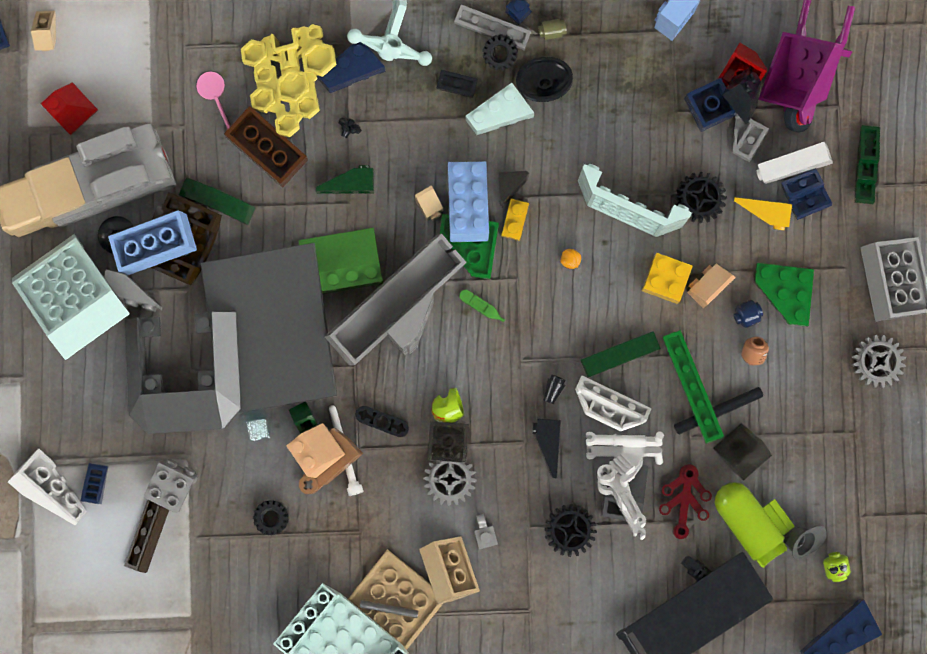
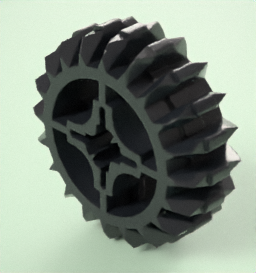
M699 172L698 178L695 173H692L691 178L688 176L684 178L686 183L683 181L679 183L682 188L676 189V192L681 194L675 196L676 200H681L676 203V206L681 204L689 208L688 211L692 212L691 216H693L691 222H695L696 218H698V222L701 224L703 218H705L708 223L710 222V216L716 219V213L721 214L723 212L720 207L726 206L722 201L726 200L727 196L721 195L726 189H719L723 183L719 182L716 184V176L712 180L709 179L710 173L703 177V172ZM702 183L698 191L687 190L693 184ZM708 186L714 191L716 199H713L708 194ZM703 191L705 199L699 204L696 196H699ZM686 196L693 200L694 210L688 205ZM702 205H714L707 212H699Z
M573 504L569 505V510L566 509L565 505H562L563 512L556 508L555 512L558 515L555 516L550 513L549 516L553 521L546 520L545 522L551 525L550 528H544V531H550V535H546L545 539L552 538L548 545L552 546L555 543L556 546L553 551L556 552L561 548L560 555L562 556L565 550L568 551V557H571L572 551L575 552L576 556H579L578 549L585 553L586 549L583 546L586 545L591 548L592 545L588 543V540L595 541V538L591 537L590 534L597 533V530H591V526H595L596 523H589L588 520L592 519L593 516L589 515L586 518L585 514L588 512L586 509L582 513L579 512L581 506H577L576 511H574ZM573 514L568 524L557 523L562 516ZM578 517L584 521L586 533L578 530ZM573 524L575 532L580 534L575 533L568 537L567 532L561 526L566 528ZM555 528L563 531V544L557 540L554 532ZM578 536L584 539L577 546L568 547L573 537Z

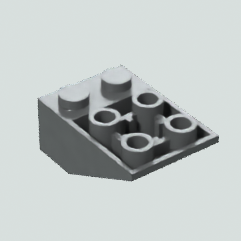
M642 465L635 478L628 482L631 494L641 513L643 512L648 466ZM612 494L604 495L600 516L626 521Z

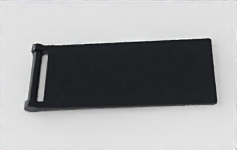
M741 552L636 622L618 631L616 636L619 640L623 641L630 654H640L628 636L631 632L634 633L647 654H692L773 601V597L745 553Z

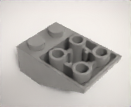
M106 269L104 279L116 296L123 300V303L132 307H138L139 304L142 305V308L151 312H156V309L162 310V307L125 274Z

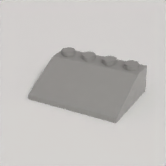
M919 237L875 242L860 247L875 322L927 313V275Z
M431 291L386 331L389 339L404 355L407 353L411 355L418 348L417 344L420 341L434 304Z

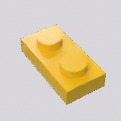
M510 199L502 237L520 241L529 203Z

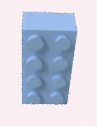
M486 161L448 162L450 242L488 241L489 217Z
M179 210L108 236L118 272L127 276L197 250L187 214Z

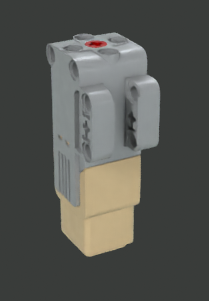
M145 124L134 129L123 127L78 144L76 146L78 152L37 166L34 170L25 173V177L1 185L0 224L3 231L19 238L46 227H64L155 192L175 187L176 182L170 168L171 164L156 129L151 124Z

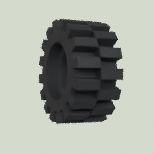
M503 34L490 38L482 51L484 52L483 58H485V63H488L490 68H495L494 70L508 69L513 65L518 54L517 44L508 35L503 36ZM498 45L504 46L507 49V57L497 59L493 54L494 47Z
M274 500L264 501L255 509L253 523L262 534L276 535L287 527L289 513L282 503ZM269 510H273L278 514V522L272 526L264 522V514Z

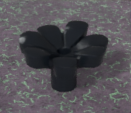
M342 117L338 121L343 130L341 136L344 138H348L350 133L359 134L362 131L359 125H354L355 121L353 119L347 121V119Z

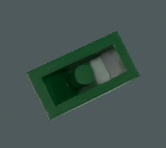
M307 402L289 409L300 434L318 426Z

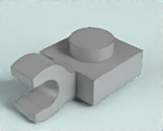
M484 514L477 515L480 529L474 530L479 550L498 545L493 525L487 527Z

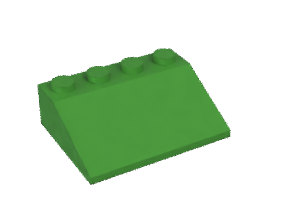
M374 228L299 240V245L315 243L322 294L383 284Z

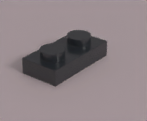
M441 69L436 89L473 98L478 79Z

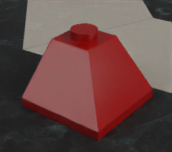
M739 43L719 78L722 79L727 87L734 76L750 67L753 72L758 74L761 81L768 69L754 50Z
M73 82L55 90L40 103L70 136L98 111Z

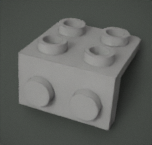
M164 459L158 463L144 497L177 513L180 511L191 486L196 483L198 475L194 474L195 471L188 467L182 468L178 466V463L172 459Z

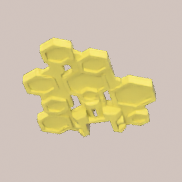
M312 24L309 27L292 28L293 43L280 47L278 39L274 34L264 37L261 41L251 39L241 48L243 63L254 67L257 89L250 95L252 108L263 113H276L275 126L276 132L279 135L291 137L300 129L299 122L303 117L311 119L320 111L315 88L317 75L323 77L337 65L333 46L324 44L320 40L323 37L322 28L318 25ZM301 57L303 61L304 72L300 70L299 59ZM271 61L280 63L282 76L279 78L277 77L276 67L271 64ZM281 101L289 103V112H286L285 105L281 104Z

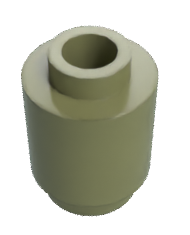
M558 18L542 21L541 26H538L539 36L543 37L544 40L560 38L562 35L567 34L564 19L560 20Z

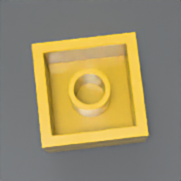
M656 253L642 291L678 304L682 298L693 266Z

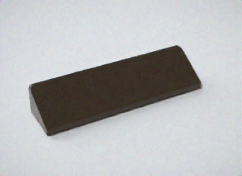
M147 500L124 564L125 567L147 573L169 512L168 509Z

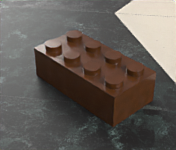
M250 106L224 133L225 137L282 188L308 161L307 156L285 136L279 135L276 129Z

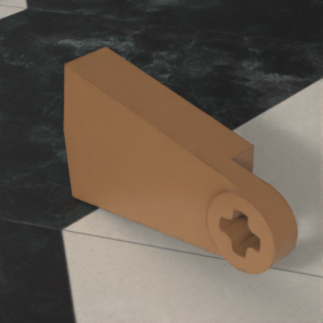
M331 428L330 433L345 455L316 478L307 477L304 474L299 481V488L304 494L316 493L363 454L354 442L338 429ZM312 480L313 482L311 485L313 486V488L307 489L306 481Z

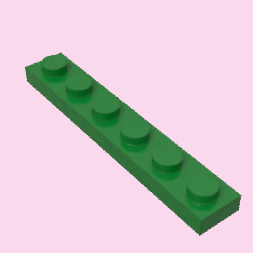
M681 330L663 336L662 339L705 444L723 438L724 434Z

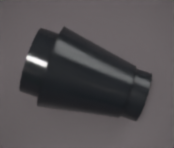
M551 374V377L547 380L543 400L554 404L566 386L564 384L566 380Z

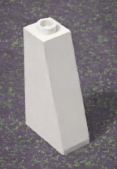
M821 142L758 164L759 169L756 171L759 180H763L767 184L833 164L827 144Z

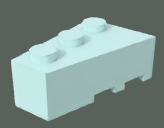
M510 83L467 114L466 122L475 134L479 135L499 129V127L517 123L518 121L533 118L534 112L513 83Z

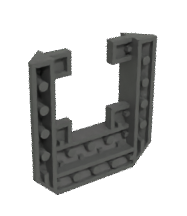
M237 312L195 314L196 333H213L214 371L198 372L199 391L164 393L163 375H147L145 337L161 336L160 317H136L125 320L129 416L148 434L224 429L241 410Z

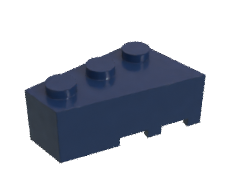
M359 42L351 45L336 58L337 65L323 77L317 75V78L329 93H333L351 86L353 83L361 80L364 81L371 76L379 73L382 74L386 71L385 66L368 46Z

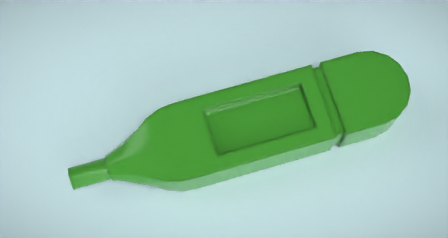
M468 290L460 292V300L468 304L487 318L497 319L504 323L505 319L499 315L495 307Z

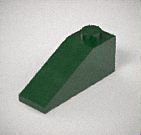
M359 165L358 168H353L317 186L316 192L317 194H374V169L370 168L369 165Z

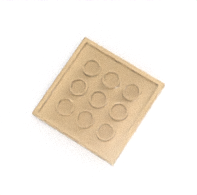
M388 549L348 598L349 601L398 640L406 650L442 606V604H437L431 583ZM361 600L419 610L418 618L360 608Z

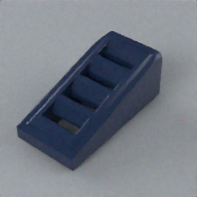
M89 463L80 501L102 504L108 466ZM92 470H99L103 472L102 475L93 474ZM91 477L100 478L101 480L100 482L91 481ZM89 486H99V489H89ZM88 493L97 494V497H89Z

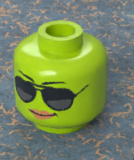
M840 552L829 553V557L823 561L826 577L832 579L833 582L846 580L847 576L851 573L848 557L840 554Z

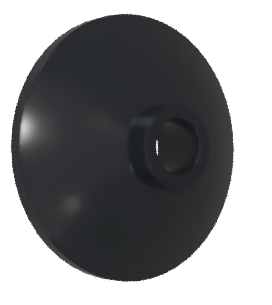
M113 216L106 219L98 230V241L101 247L113 254L108 236L112 235L114 231L121 232L134 227L133 224L121 216Z

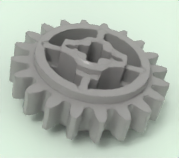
M874 335L873 341L869 337L865 338L866 344L860 342L861 349H854L858 353V355L852 356L853 359L857 360L852 366L858 367L854 374L861 373L859 381L866 379L865 385H869L872 382V387L876 388L879 383L880 387L884 388L885 382L888 386H891L892 380L895 382L899 381L897 375L904 374L900 370V368L906 367L905 364L901 363L906 357L900 356L904 350H897L899 343L892 345L893 338H889L886 341V337L883 335L879 340L878 336ZM879 346L886 350L879 353L874 351L872 347ZM866 354L868 355L869 365L867 366V368L865 366ZM891 356H892V358H893V367H892V369L890 368V365H889V358H890ZM883 357L880 362L881 364L875 366L877 359ZM878 370L884 372L886 376L877 377L872 375V373Z
M443 453L442 460L435 457L436 464L429 462L432 469H425L429 476L423 479L429 481L424 486L425 488H431L428 495L435 494L433 501L440 498V505H442L447 500V504L450 506L451 501L458 505V499L465 502L464 495L471 497V493L468 490H475L471 483L477 480L471 478L476 471H469L473 465H465L467 458L460 461V454L454 459L452 453L449 454V458H446ZM447 464V470L443 475H435L442 465ZM454 464L461 467L466 476H458L454 472ZM448 474H452V477L459 479V481H454L452 485H448V482L441 480V478L445 479L448 477ZM435 483L445 485L446 495L437 490ZM457 484H465L460 493L453 495V489Z

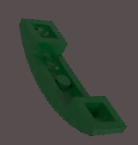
M187 177L179 192V195L205 205L246 225H249L256 209L229 194Z

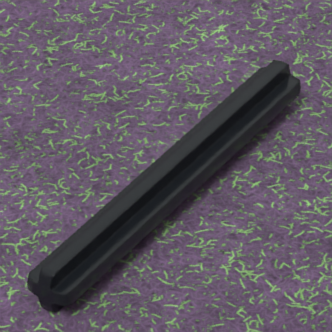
M756 387L712 408L718 418L762 398L763 392L760 387ZM694 416L674 424L675 431L679 435L698 427Z

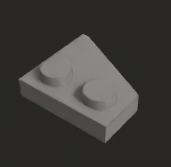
M736 114L733 154L750 162L768 133L769 128L752 119L745 124L739 115Z

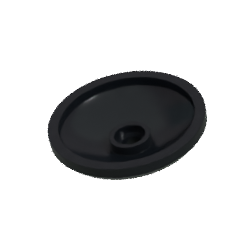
M539 57L530 60L520 68L516 76L518 91L525 98L535 102H550L559 99L570 90L573 83V73L569 65L554 57Z

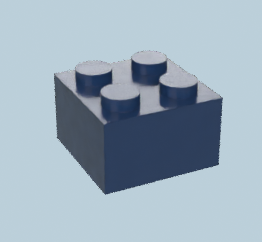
M721 78L687 93L684 98L700 132L722 123L737 114L722 95L726 87Z

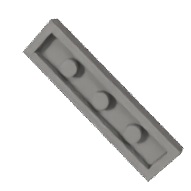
M462 4L454 21V24L491 38L499 34H503V36L508 35L517 44V48L525 50L531 35V31Z

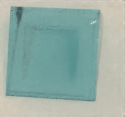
M266 418L246 422L251 441L270 437Z

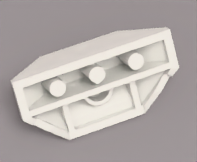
M584 376L580 377L575 389L585 415L619 431L646 423L652 409Z

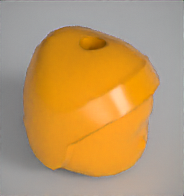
M566 249L562 252L560 263L564 267L575 269L580 265L581 254L575 249Z

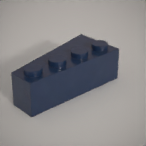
M858 599L800 652L801 654H846L881 636L882 633L865 600Z

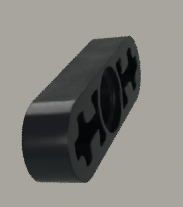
M361 406L356 410V419L362 424L396 437H404L408 434L409 426L404 420L367 406ZM368 410L367 414L373 416V412H375L377 415L374 417L373 424H370L371 419L365 418L361 420L359 413ZM380 416H384L388 420V424L385 427L377 425V419ZM391 419L395 420L394 425L404 424L405 432L397 434V429L391 428V431H388Z

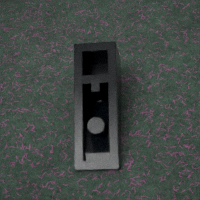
M537 419V423H533L532 434H536V441L549 473L553 479H556L561 420Z

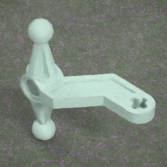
M407 0L392 1V13L384 36L362 35L358 29H351L347 34L349 42L352 44L361 42L377 51L379 56L387 61L397 58L418 60L422 66H427L432 61V55L428 51L419 53L403 44L397 36L407 7Z

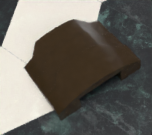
M168 192L164 203L156 207L152 220L178 210L187 214L197 250L150 268L183 283L192 285L202 270L201 263L206 262L212 250L222 215Z

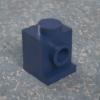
M512 0L506 6L505 13L520 25L532 11L526 0Z

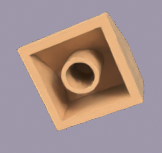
M717 263L713 267L709 265L702 272L704 276L700 280L696 278L689 285L691 289L687 293L702 308H705L736 278Z
M323 423L301 433L286 445L307 477H318L345 455Z

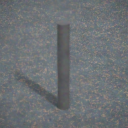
M361 600L360 608L418 618L419 610Z

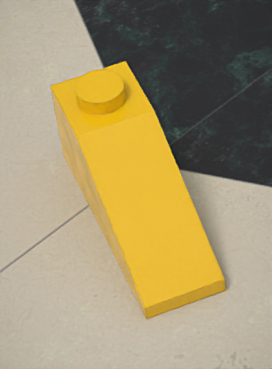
M734 197V202L769 225H773V229L784 230L785 227H789L792 204Z

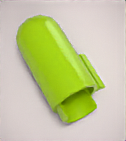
M728 483L718 490L714 502L716 510L753 561L756 560L760 567L765 568L770 561L787 551V546L783 542L785 539L783 535L795 526L775 499L762 508L749 488L741 483Z

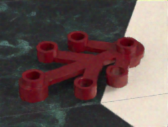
M691 464L681 467L679 477L670 484L664 485L661 489L663 495L670 496L675 488L683 484L682 492L666 504L659 506L660 514L668 515L671 509L681 502L679 521L673 528V535L677 539H685L689 534V529L686 526L689 504L697 513L699 520L706 521L709 518V512L703 509L692 495L691 485L699 492V497L704 502L710 501L712 494L697 479L699 476L698 469ZM687 470L692 471V477L688 478L686 476ZM667 486L671 489L669 494L664 492V488ZM704 492L709 494V498L706 500L702 497ZM663 506L668 507L667 513L661 511ZM702 511L706 513V518L704 519L700 517ZM679 528H683L685 530V533L683 535L678 534Z

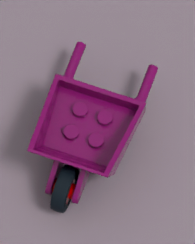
M811 0L803 1L796 34L782 32L758 100L784 106V122L789 130L804 132L808 129L813 120L816 104L826 100L840 57L849 58L852 54L851 50L844 47L855 11L854 6L848 5L841 34L835 43L806 37L805 25Z

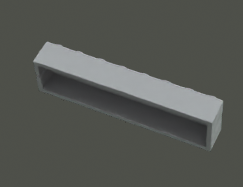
M442 234L434 236L324 336L349 366L356 365L388 335L386 331L430 291L433 294L466 263L456 250L449 251L448 253L445 252L453 246Z

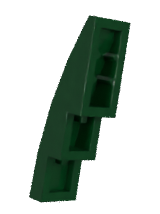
M861 125L854 203L873 205L875 202V185L877 182L878 162L880 160V127Z
M653 331L581 359V363L587 378L658 351L661 348Z

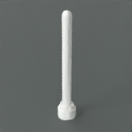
M334 405L329 406V413L333 427L343 433L337 409ZM351 464L345 469L349 481L347 488L349 496L364 492L362 484L356 481Z

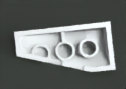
M38 448L17 470L8 483L23 496L76 525L87 511L75 493L70 492L65 484L67 481L63 476L60 477L55 468L57 466Z

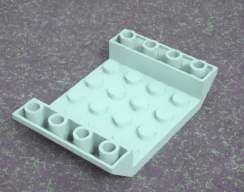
M584 164L578 183L587 206L655 237L682 228L692 212L688 211V207L678 204V206L674 205L666 217L660 211L654 210L652 212L647 210V206L642 203L636 202L634 204L628 201L629 198L622 194L616 196L610 193L611 190L604 186L596 187L602 174L599 171V167L593 164Z
M75 234L12 278V284L46 336L65 360L130 314L86 253Z
M323 583L273 643L284 654H409L398 640L345 596Z

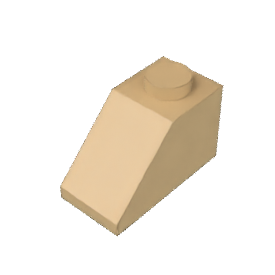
M36 11L31 29L35 50H54L56 43L55 11Z
M432 186L415 195V201L426 220L432 219L433 221L442 216L443 206Z

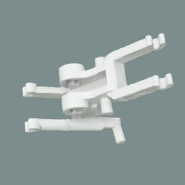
M587 432V459H594L596 456L614 457L613 461L609 462V465L605 464L598 468L599 492L604 495L612 494L618 507L633 532V536L641 533L640 539L643 540L646 536V531L643 528L646 524V517L638 508L631 494L628 482L635 478L643 464V457H655L656 464L661 465L663 463L662 449L659 446L663 444L664 434L657 432L655 437H647L645 435H595L593 432ZM592 445H614V446H592Z

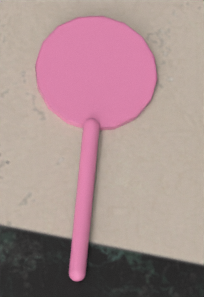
M206 72L197 80V91L205 99H215L226 127L229 129L231 126L218 99L224 92V80L216 72Z

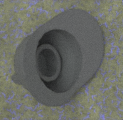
M815 526L810 529L797 527L784 539V543L792 551L793 558L800 559L818 550L823 545L827 535L826 529L823 526Z

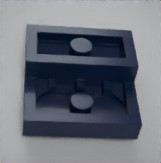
M816 168L781 182L788 203L792 204V211L797 220L832 206V201L824 188V182Z

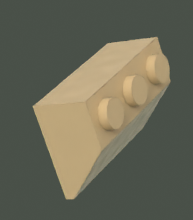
M461 536L434 541L419 549L437 604L451 602L480 592Z

